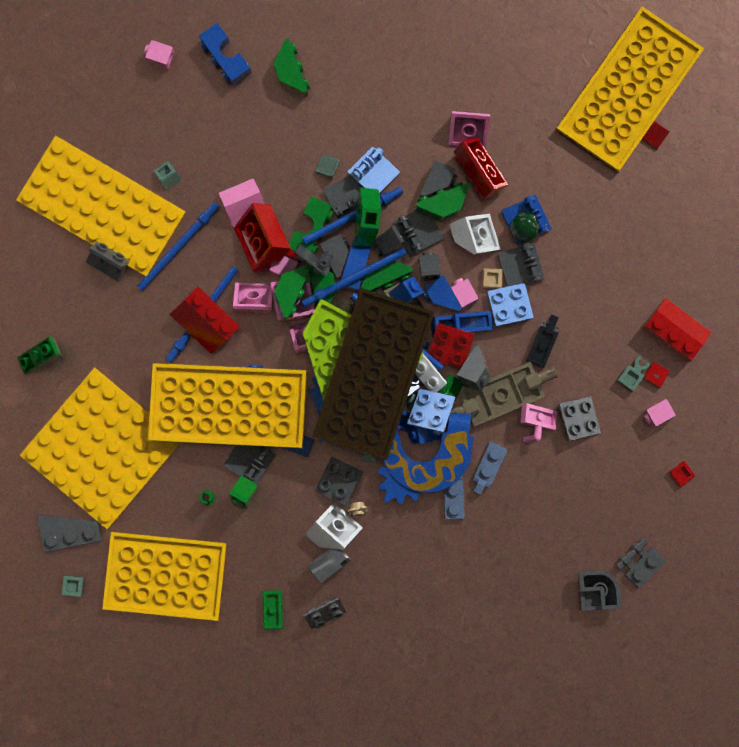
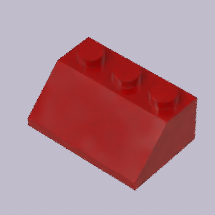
M478 137L462 141L454 150L457 162L464 167L467 178L473 181L477 187L476 191L479 196L484 199L491 198L508 186V183Z
M252 203L234 227L253 272L280 262L291 249L271 205Z
M195 286L169 313L210 354L240 327L198 286Z
M667 298L663 300L643 327L645 331L688 363L693 360L711 334V331Z

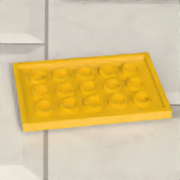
M111 532L102 609L219 621L227 543Z

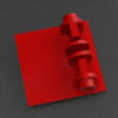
M438 323L429 354L442 364L461 369L469 355L475 333Z

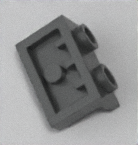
M94 243L89 248L90 254L86 263L119 281L130 260L126 259L121 253L109 249L103 243Z

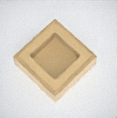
M483 268L482 288H502V269Z

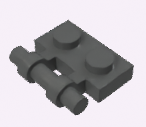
M644 538L638 543L635 542L632 545L633 548L626 555L623 554L620 557L621 560L616 564L620 570L625 566L629 568L625 575L638 588L666 562L653 547L647 552L643 549L648 544ZM639 553L642 557L634 564L631 560Z

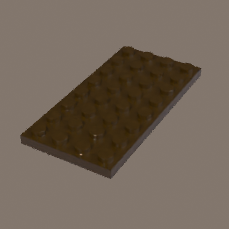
M360 288L312 437L388 460L434 311Z

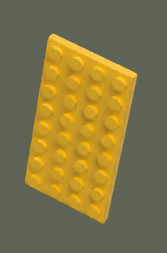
M641 7L556 130L619 172L704 48L644 7Z
M56 135L16 199L19 203L89 244L103 243L114 252L121 253L126 259L130 260L127 265L128 267L146 277L153 269L186 214V211Z
M153 363L148 440L303 448L307 371Z

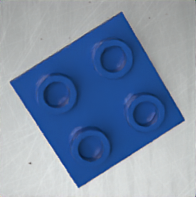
M536 195L528 196L525 200L501 210L509 228L513 218L518 213L528 211L535 215L536 221L540 225L538 235L552 229ZM515 239L517 245L522 243L521 241Z

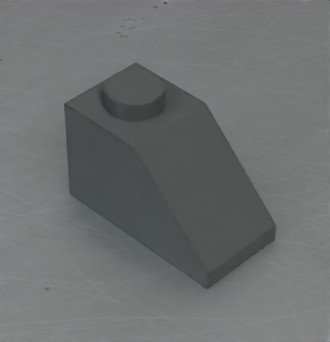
M435 160L421 191L420 198L424 196L431 197L435 195V192L442 189L446 191L450 185L453 186L457 179V175H455L456 169Z
M393 225L375 239V246H373L378 256L382 255L385 258L403 248L404 240L395 225Z
M339 234L320 244L322 252L331 251L333 254V259L329 266L337 280L341 279L349 255L348 248H350L346 237L342 238Z
M424 252L422 256H419L420 281L437 280L440 278L441 270L438 254L434 255V252Z
M475 344L457 376L461 384L481 392L483 387L488 384L490 374L484 354L480 346Z

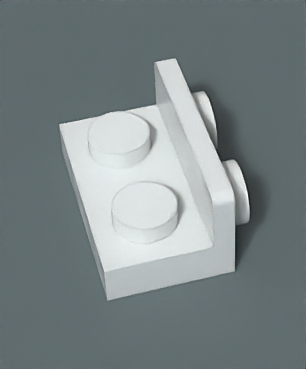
M423 354L415 374L429 391L438 392L447 382Z

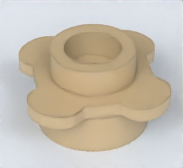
M363 502L349 505V516L358 518L367 513V507Z

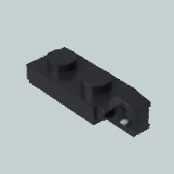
M551 315L548 323L543 322L542 326H540L526 362H531V364L545 368L558 336L559 328L555 326L559 317Z

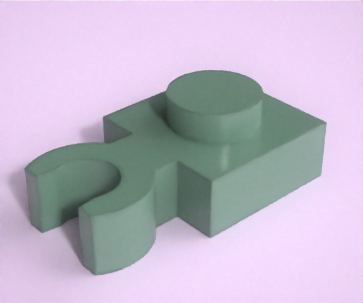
M641 356L635 359L634 367L628 365L617 380L632 392L644 378V375L640 372L647 369L650 364L647 362L645 366H640L639 360Z

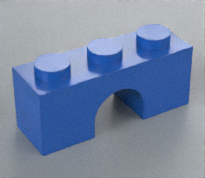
M218 23L199 35V45L204 52L208 51L211 54V62L215 67L219 66L223 71L221 75L226 82L230 81L234 85L251 73V68L240 53L231 58L221 54L222 48L229 43V38Z

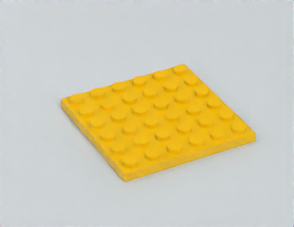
M94 367L23 450L20 456L108 530L182 442L149 441L150 413Z

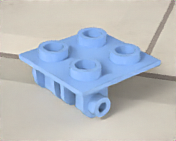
M372 146L347 173L364 188L379 189L380 193L400 171L382 155L384 152L381 148L378 147L376 149Z
M525 283L488 291L496 327L534 318Z
M419 389L407 424L431 429L434 434L440 435L445 430L456 397Z

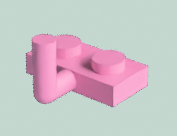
M528 403L522 404L521 423L534 426V435L523 437V443L529 444L540 441L542 429L556 430L557 411Z

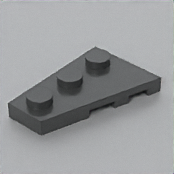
M37 514L44 552L102 541L99 522Z

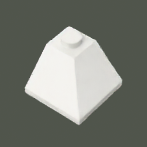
M490 213L464 217L449 224L455 243L469 252L480 254L501 250Z
M334 502L305 535L320 548L343 550L363 527Z

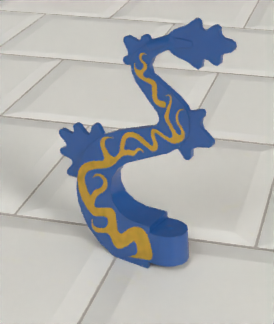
M313 376L312 381L315 387L309 388L308 392L320 415L324 401L316 376ZM450 413L447 424L448 430L442 433L440 449L433 459L426 462L413 461L406 455L402 448L398 431H396L388 460L383 459L385 467L378 470L379 474L386 477V481L379 485L381 490H386L385 502L397 498L398 503L402 504L406 495L417 501L419 492H437L446 489L463 476L470 464L474 436H469L471 414Z

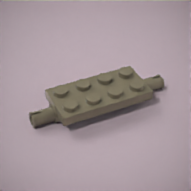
M528 362L490 378L488 384L483 387L481 392L470 387L459 391L463 403L453 408L450 413L471 414L472 423L476 427L522 407V404H531L545 398L541 388L542 384L558 378L556 373L548 375L555 371L554 366L537 373V371H534L531 362Z

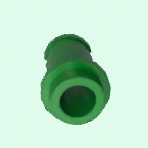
M206 490L200 494L199 499L203 505L209 506L214 502L215 496L211 491ZM206 494H208L210 497L209 501H204V496Z

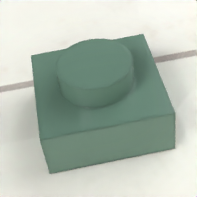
M64 575L62 595L82 597L84 577Z

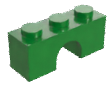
M312 196L310 197L303 216L310 219L314 227L309 233L305 234L294 231L289 242L290 250L296 251L298 246L302 244L313 254L316 253L318 246L315 244L318 239L304 245L302 238L324 227L326 221L330 222L334 214L331 211L332 205Z

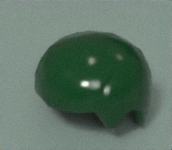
M524 211L518 213L513 218L510 230L515 239L521 242H530L537 237L540 225L537 223L533 213Z

